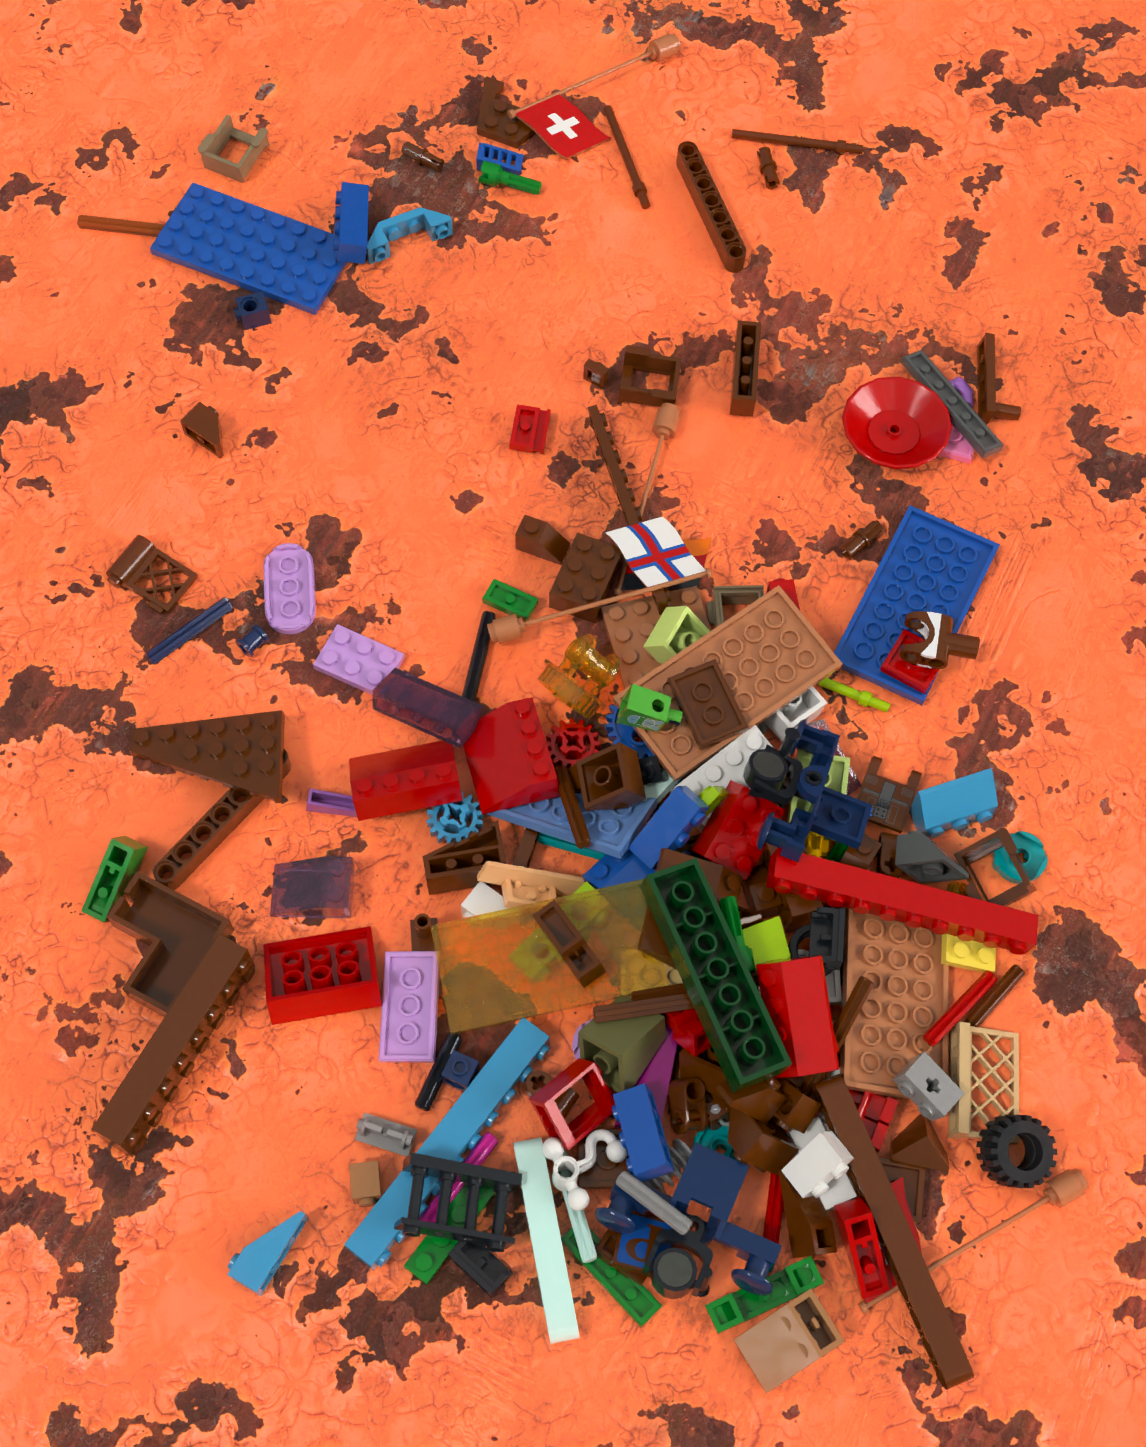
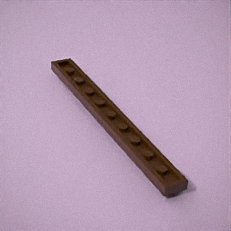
M597 405L588 407L590 422L627 526L637 524L642 521L641 513L638 507H633L632 503L635 502L632 488L627 489L625 483H628L625 469L620 470L618 464H621L618 450L613 451L612 445H615L612 433L611 431L606 432L605 427L608 426L604 412H599ZM667 587L651 591L659 615H662L665 608L668 607V602H671V596Z

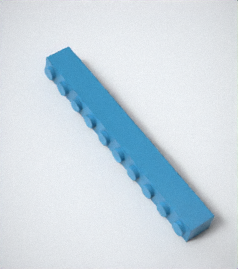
M522 1017L416 1153L463 1162L462 1156L468 1148L473 1150L482 1136L479 1134L484 1127L490 1128L498 1118V1109L503 1103L508 1105L517 1092L514 1090L520 1081L526 1082L528 1075L534 1070L531 1067L536 1060L542 1061L551 1048L548 1046L550 1036ZM400 1172L344 1244L349 1252L373 1271L377 1266L382 1267L388 1261L392 1254L389 1250L395 1242L400 1244L406 1237L402 1234L401 1230L394 1229V1224L401 1217L407 1218L413 1180V1177L410 1175L411 1172ZM428 1176L424 1179L419 1218L428 1208L426 1202L432 1195L437 1196L440 1192L441 1182L438 1181L439 1178Z

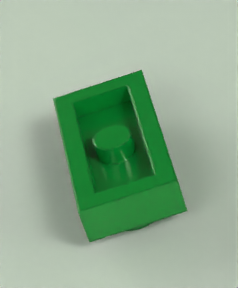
M493 579L482 598L484 604L508 615L516 614L517 618L522 617L524 622L529 620L538 605V598L496 579Z

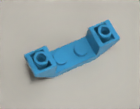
M419 207L378 222L367 244L369 264L391 257L390 241L417 233L420 230L426 229L432 242L452 235L451 217Z

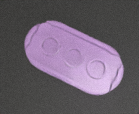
M294 543L281 544L266 556L263 564L265 614L269 625L277 632L297 634L306 630L313 623L316 616L314 563L311 554L304 550L302 546Z

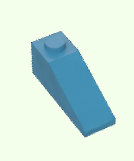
M299 1211L244 1247L240 1254L236 1253L228 1264L230 1271L227 1275L252 1292L262 1296L308 1221L307 1215Z

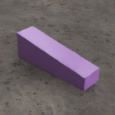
M316 789L309 790L306 811L357 817L352 796Z

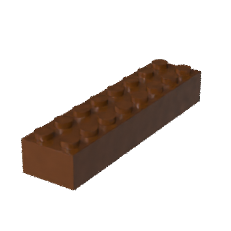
M221 934L217 936L92 1127V1130L103 1141L130 1157H133L135 1152L142 1150L147 1141L146 1135L151 1127H156L162 1119V1110L167 1102L171 1103L175 1099L179 1091L178 1085L183 1078H187L191 1074L195 1065L193 1063L199 1053L205 1052L210 1043L209 1037L214 1029L218 1030L225 1020V1012L229 1006H234L239 999V990L245 982L248 983L255 973V964L248 949Z

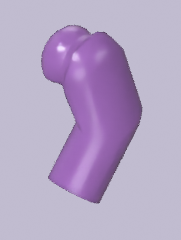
M955 377V379L950 380L949 382L960 392L961 396L972 408L974 406L972 388L962 377Z

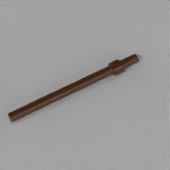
M607 105L603 110L632 181V190L635 197L639 199L642 209H648L650 202L646 195V186L640 180L612 106Z
M739 129L732 130V138L833 150L838 154H844L845 152L863 153L864 145L846 143V140H837L835 142Z

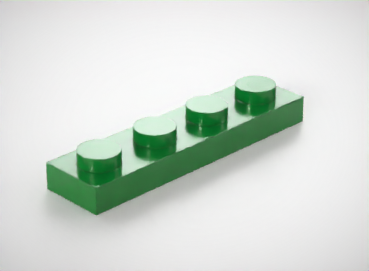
M466 1184L450 1204L448 1226L464 1228L469 1190ZM483 1187L480 1189L477 1218L496 1194L494 1188ZM426 1235L405 1263L404 1268L428 1285L447 1260L448 1253L459 1241Z

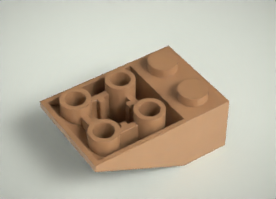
M812 1289L798 1296L734 1339L735 1344L766 1394L845 1342Z

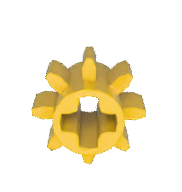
M809 831L804 843L807 854L820 858L821 856L826 857L829 849V840H823L824 836Z

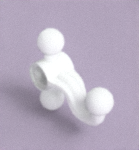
M598 1129L588 1135L585 1141V1158L580 1161H576L570 1156H563L564 1146L559 1138L550 1137L542 1145L543 1155L554 1162L553 1185L560 1191H568L566 1200L572 1210L582 1211L589 1204V1195L585 1189L578 1187L577 1180L578 1175L592 1168L596 1162V1144L598 1141H605L607 1143L606 1154L611 1161L615 1163L622 1162L628 1156L627 1148H624L621 1141L608 1130ZM568 1170L573 1175L565 1178L560 1176L558 1172Z

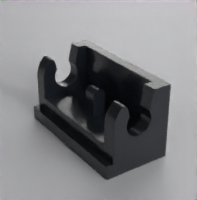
M818 907L817 912L811 913L809 956L822 955L824 969L839 970L843 962L844 908Z
M459 1241L448 1253L449 1259L490 1298L513 1275V1272L488 1251L484 1245Z

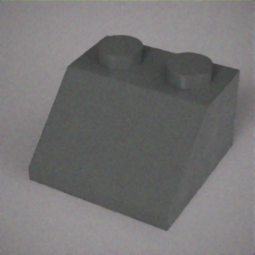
M909 831L908 834L897 835L895 865L919 884L969 879V873L945 850L924 835L923 832Z

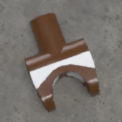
M914 611L906 614L904 625L919 633L925 641L903 645L900 648V657L904 661L921 667L944 669L948 666L949 655L976 659L980 644L979 637L952 633V617L945 614Z

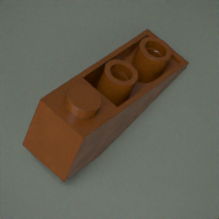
M779 1169L778 1173L792 1258L837 1252L833 1224L819 1197L802 1198L783 1174L782 1169Z

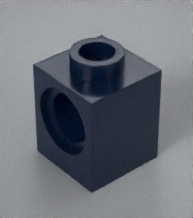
M263 291L235 298L237 308L233 310L237 323L242 321L244 330L271 324L269 309Z
M453 1050L441 1074L442 1083L464 1092L480 1070L479 1061Z

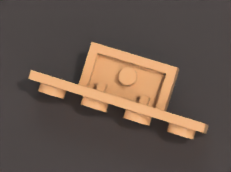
M486 861L477 874V881L502 885L504 907L530 912L539 911L554 899L557 902L556 895L570 897L585 883L583 877L503 864L495 861Z

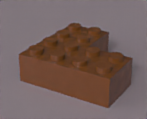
M137 871L124 890L129 901L133 903L130 907L127 900L120 896L107 915V918L113 927L150 946L122 989L130 999L165 1017L217 936L221 934L229 939L234 932L231 921L226 917Z

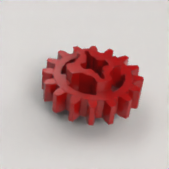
M570 718L569 724H565L561 720L559 728L554 725L551 727L552 734H546V741L551 759H554V767L564 765L566 768L575 765L577 761L599 752L601 741H597L599 738L598 732L592 733L593 726L591 724L584 727V720L581 719L578 724H575L574 719ZM587 740H588V742H589V744H590V749H589V751L587 750V747L585 746ZM557 741L559 742L560 746L558 752L555 747Z

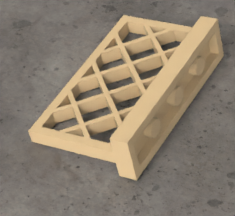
M958 1022L949 1031V1077L964 1092V1095L948 1112V1138L960 1139L964 1137L982 1140V1137L979 1135L980 1132L971 1131V1119L977 1114L984 1124L990 1121L982 1111L989 1102L999 1112L1000 1116L1009 1115V1112L1010 1115H1019V1033L970 1026V1023ZM972 1034L980 1035L987 1043L980 1052L972 1044ZM1000 1038L1010 1040V1052L1006 1056L995 1044ZM989 1048L1000 1059L993 1067L982 1056ZM976 1059L987 1071L980 1079L972 1072V1063ZM1002 1063L1010 1071V1079L1006 1083L995 1071ZM989 1075L1000 1086L994 1094H991L982 1083ZM975 1087H978L987 1098L980 1106L971 1098V1091ZM1002 1091L1010 1098V1107L1006 1110L995 1099ZM1014 1136L1010 1144H1019V1136Z

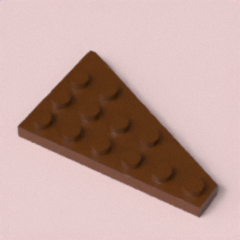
M282 710L131 729L129 752L133 757L142 760L148 759L158 765L161 763L172 767L176 771L191 776L197 775L200 779L206 781L210 779L222 783L225 787L240 792H248L255 797L262 796L273 800L276 804L282 803L285 715Z

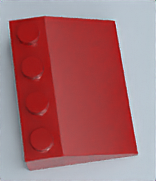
M532 697L508 702L459 729L482 814L559 797L557 775Z
M451 739L349 759L352 798L358 821L463 801Z
M371 926L263 944L266 1003L272 1025L382 1006Z

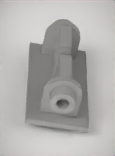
M364 1113L363 1117L358 1120L356 1126L358 1131L354 1140L407 1157L413 1145L417 1129Z

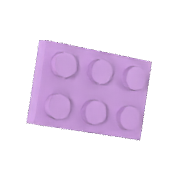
M337 624L315 660L313 667L319 672L381 699L405 656L402 652Z

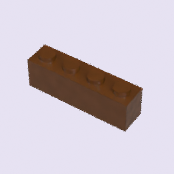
M738 320L734 347L730 415L753 417L757 394L761 322Z

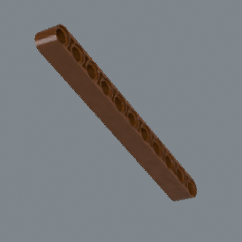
M840 1074L813 1084L814 1096L822 1104L820 1110L829 1130L837 1136L854 1158L847 1164L849 1167L848 1174L858 1197L863 1199L872 1212L879 1245L941 1385L945 1390H948L973 1379L974 1373L844 1079Z

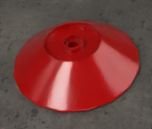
M903 377L877 378L859 386L847 399L842 415L845 436L856 452L874 464L892 469L917 468L934 460L947 446L952 430L948 408L938 394L918 381Z

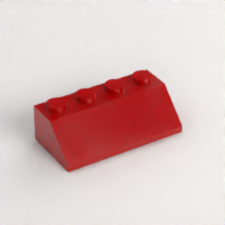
M822 955L777 959L756 964L761 998L792 1062V1065L784 1073L774 1076V1078L800 1077L838 1070L839 1062Z

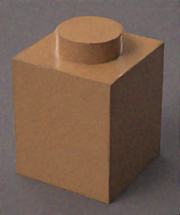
M378 1160L349 1164L353 1203L359 1204V1207L375 1206L376 1201L382 1197L381 1172Z

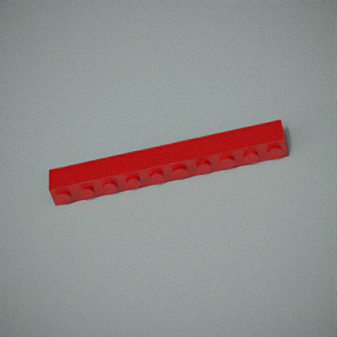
M777 848L770 857L766 887L773 888L778 893L796 894L805 900H819L826 902L832 907H845L853 909L858 914L876 915L885 921L895 920L903 922L912 928L922 927L930 929L935 934L957 936L962 941L980 942L986 947H999L1009 950L1010 953L1016 955L1026 954L1037 943L1038 915L805 853H802L798 862L780 856L781 848Z

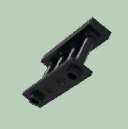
M410 1153L404 1159L402 1171L411 1172L410 1175L413 1177L408 1216L407 1218L401 1217L395 1222L394 1229L401 1230L403 1235L409 1237H419L420 1234L484 1245L487 1246L488 1251L504 1252V1249L506 1250L515 1244V1238L503 1236L507 1197L508 1194L521 1186L522 1174L417 1153ZM428 1176L439 1178L438 1181L441 1182L436 1223L419 1220L424 1179ZM456 1181L466 1183V1186L469 1187L464 1228L447 1225L452 1184L456 1183ZM483 1187L494 1188V1192H496L492 1233L475 1231L480 1189Z

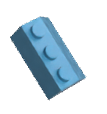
M989 768L918 791L909 810L916 830L923 832L924 835L933 839L943 835L944 831L950 829L958 831L967 827L968 823L974 821L983 823L990 820L998 807L992 769Z

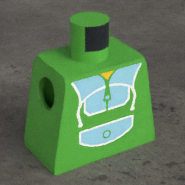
M632 684L621 699L616 723L659 731L665 723L679 726L683 712L670 708V696Z

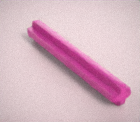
M485 1133L463 1163L481 1166L498 1144L497 1138L491 1133ZM456 1181V1183L452 1184L450 1204L466 1183ZM440 1192L419 1220L436 1223Z

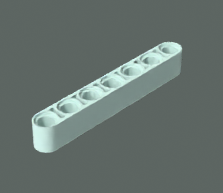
M538 1137L513 1142L518 1173L522 1174L521 1190L550 1344L578 1339L580 1336L546 1158L542 1152L543 1142L542 1138Z

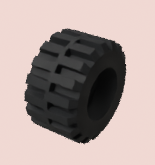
M1005 1114V1116L994 1117L995 1121H988L985 1124L988 1129H981L979 1134L982 1137V1141H977L976 1147H980V1153L976 1154L977 1159L983 1161V1164L980 1165L982 1171L989 1172L987 1177L990 1180L997 1181L996 1184L1001 1186L1029 1189L1034 1188V1185L1044 1183L1043 1177L1049 1178L1052 1172L1049 1169L1050 1167H1055L1057 1162L1053 1160V1155H1058L1057 1149L1053 1148L1052 1145L1056 1141L1054 1136L1048 1135L1051 1130L1047 1126H1041V1120L1032 1118L1029 1115ZM1016 1135L1020 1137L1025 1147L1024 1159L1017 1167L1012 1164L1008 1154L1010 1141Z

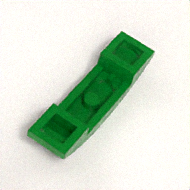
M808 1256L766 1277V1280L773 1286V1291L766 1296L755 1295L741 1289L705 1305L717 1334L787 1303L809 1289L813 1290L824 1284L812 1257Z

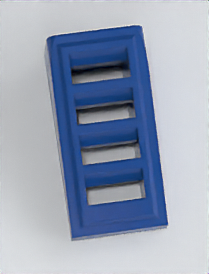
M479 143L476 158L477 170L481 171L482 163L485 160L502 165L503 171L521 175L523 154L490 144ZM511 161H515V166L511 165Z

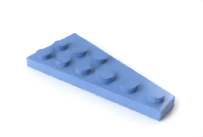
M575 793L591 839V845L588 848L619 859L623 857L630 844L657 807V798H647V801H640L624 809L587 811L584 809L582 794ZM560 796L486 813V815L576 844Z

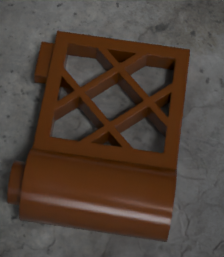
M136 535L106 572L107 580L111 585L116 588L123 587L133 591L150 602L148 607L160 615L163 612L169 614L198 578L195 572L157 549L150 540L142 535ZM157 558H160L167 563L168 569L153 571L152 564ZM183 573L188 576L184 583L173 585L172 574ZM169 575L171 585L155 587L154 577ZM151 577L153 588L141 589L136 586L140 579ZM172 591L173 597L166 605L158 600V592Z

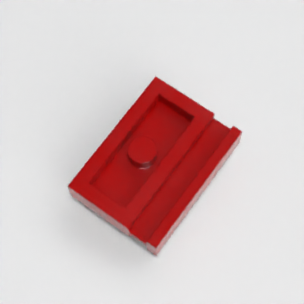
M517 404L509 449L530 453L537 451L540 454H544L551 409L545 411L540 410L538 407Z

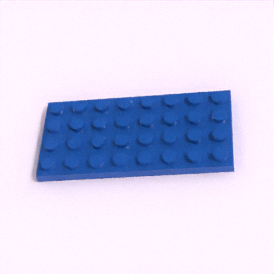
M193 182L150 247L151 254L255 293L263 291L265 297L313 315L317 314L347 263L337 261V251H333L334 236L338 237V235Z
M909 505L834 652L842 662L841 669L922 706L933 682L927 692L923 694L881 672V665L904 629L923 638L919 633L904 625L905 616L910 612L923 611L948 615L953 619L952 633H958L1000 544Z

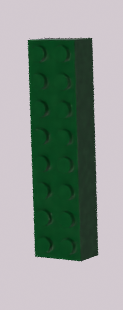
M694 858L646 875L640 888L732 1093L784 1073L792 1065V1062L698 859Z

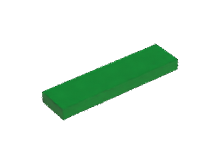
M573 1228L561 1238L565 1247L640 1328L662 1307L643 1285L640 1286L630 1278H626L616 1271V1268L610 1267L597 1257L592 1262L583 1263ZM590 1229L594 1246L596 1247L597 1244L600 1242V1239Z

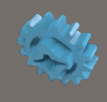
M461 791L463 801L433 806V810H427V817L430 818L426 820L427 827L431 828V837L438 835L437 843L440 844L444 840L447 841V844L451 842L457 843L468 838V834L474 831L478 833V829L483 828V821L481 819L484 818V815L479 810V802L472 804L473 796L471 794L464 798L463 791ZM443 810L444 815L440 817V821H438V816L440 812ZM473 816L472 823L468 828L466 824L468 821L471 820V817Z

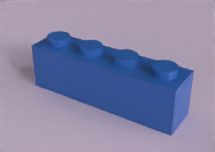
M342 182L341 191H336L335 204L339 206L335 207V220L339 221H335L334 235H338V237L334 236L333 251H337V261L365 264L368 235L369 185Z

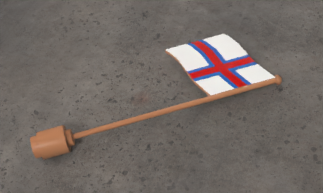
M664 517L655 518L605 532V535L618 546L632 572L646 588L523 622L522 617L517 618L516 614L492 620L493 623L487 624L492 644L499 642V644L522 638L521 633L526 632V626L707 576L710 578L712 571L709 568L705 570L690 554L678 532Z

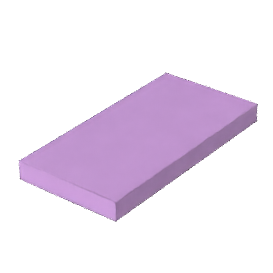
M439 951L385 952L379 1062H435L441 953Z

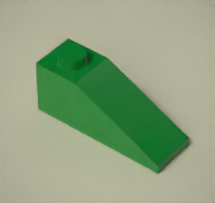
M128 836L111 838L82 912L103 923L107 922V915L119 897L124 895L125 888L139 870L148 846Z

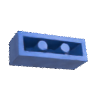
M676 786L628 848L650 869H657L661 849L667 848L675 851L677 847H682L689 840L690 835L688 834L693 827H698L705 820V812L709 809V806L687 786Z
M643 1083L613 1094L615 1105H612V1111L616 1121H620L622 1131L619 1132V1138L622 1146L627 1148L629 1158L626 1159L629 1173L643 1183L675 1172L653 1091Z

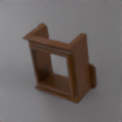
M627 346L617 404L626 401L659 407L663 403L675 405L681 358L651 354V349L645 347ZM633 370L669 375L668 391L631 387Z
M1000 828L998 831L954 854L958 864L969 873V879H967L969 884L966 886V892L969 897L1008 906L1037 891L1016 853L1017 847L1006 828ZM1004 846L1023 882L988 899L971 864Z

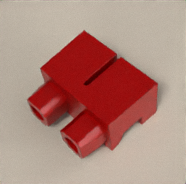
M695 1009L666 1013V1024L673 1030V1040L690 1054L696 1057L711 1047Z
M849 1090L875 1151L878 1153L894 1115L898 1100L890 1097L886 1099L870 1092Z

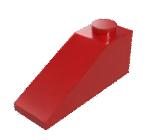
M861 1197L834 1205L839 1231L861 1298L865 1299L890 1291L871 1210Z

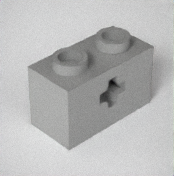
M925 1051L912 1057L892 1079L898 1085L899 1091L904 1096L910 1098L917 1105L919 1112L931 1121L944 1117L964 1095V1092Z

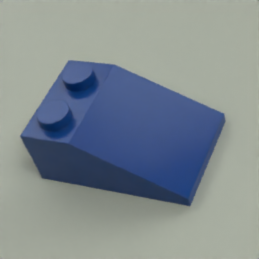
M629 848L621 859L605 854L583 875L585 882L587 881L609 902L610 909L641 933L648 904L640 886L646 875L656 871L650 869Z

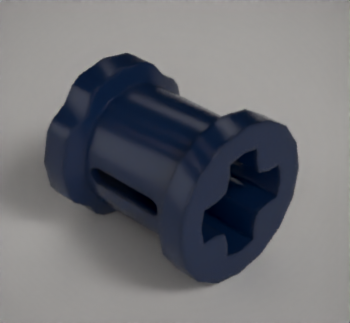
M253 624L251 631L242 639L238 638L235 642L246 656L252 657L254 655L253 652L261 644L269 642V637L258 625Z

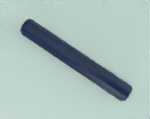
M226 597L221 598L146 652L148 660L152 664H157L231 611L233 608L231 602Z

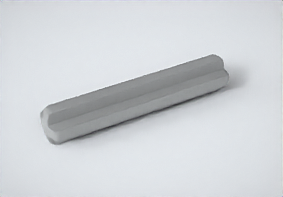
M624 1171L618 1176L616 1185L679 1234L684 1235L689 1231L692 1221L629 1172Z

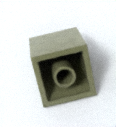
M620 995L610 1004L632 1000ZM657 1014L603 1023H595L593 1018L578 1032L580 1058L595 1062L602 1070L603 1074L601 1076L605 1084L613 1091L618 1093L632 1088L666 1038L665 1017Z

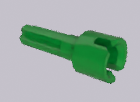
M485 160L482 163V175L478 179L479 183L493 187L502 184L536 195L540 193L542 187L540 181L503 171L502 165Z
M723 897L720 899L723 916L749 972L756 971L752 948L745 945L736 897Z

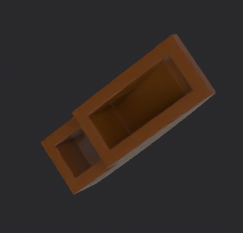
M555 899L532 915L583 988L606 973L600 960Z

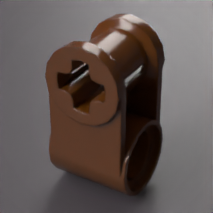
M881 832L878 842L882 846L877 854L876 872L899 878L903 871L895 865L897 835Z
M542 1070L531 1072L526 1079L525 1091L527 1096L530 1098L541 1089L534 1090V1083H538L540 1080L543 1082L544 1087L554 1078ZM572 1088L567 1089L554 1100L564 1120L580 1097Z
M697 1078L674 1079L668 1087L671 1111L670 1122L673 1131L679 1135L685 1134L688 1130L705 1131L708 1126L704 1084Z

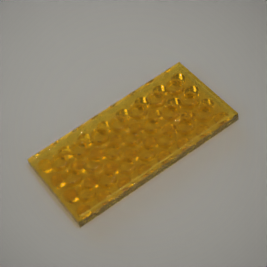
M644 879L554 898L606 970V973L585 988L577 980L532 916L554 899L431 925L450 1033L452 1035L517 1021L522 1018H531L613 1000L619 997L631 996L633 991L668 986L664 963L637 950L648 906L640 888Z

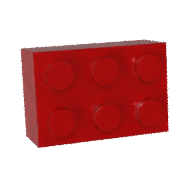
M730 780L726 787L729 795L714 809L692 850L716 864L723 865L741 875L742 879L747 880L766 845L764 842L761 850H758L756 846L757 836L764 819L771 812H775V818L781 819L785 810L767 799L748 795L749 788Z

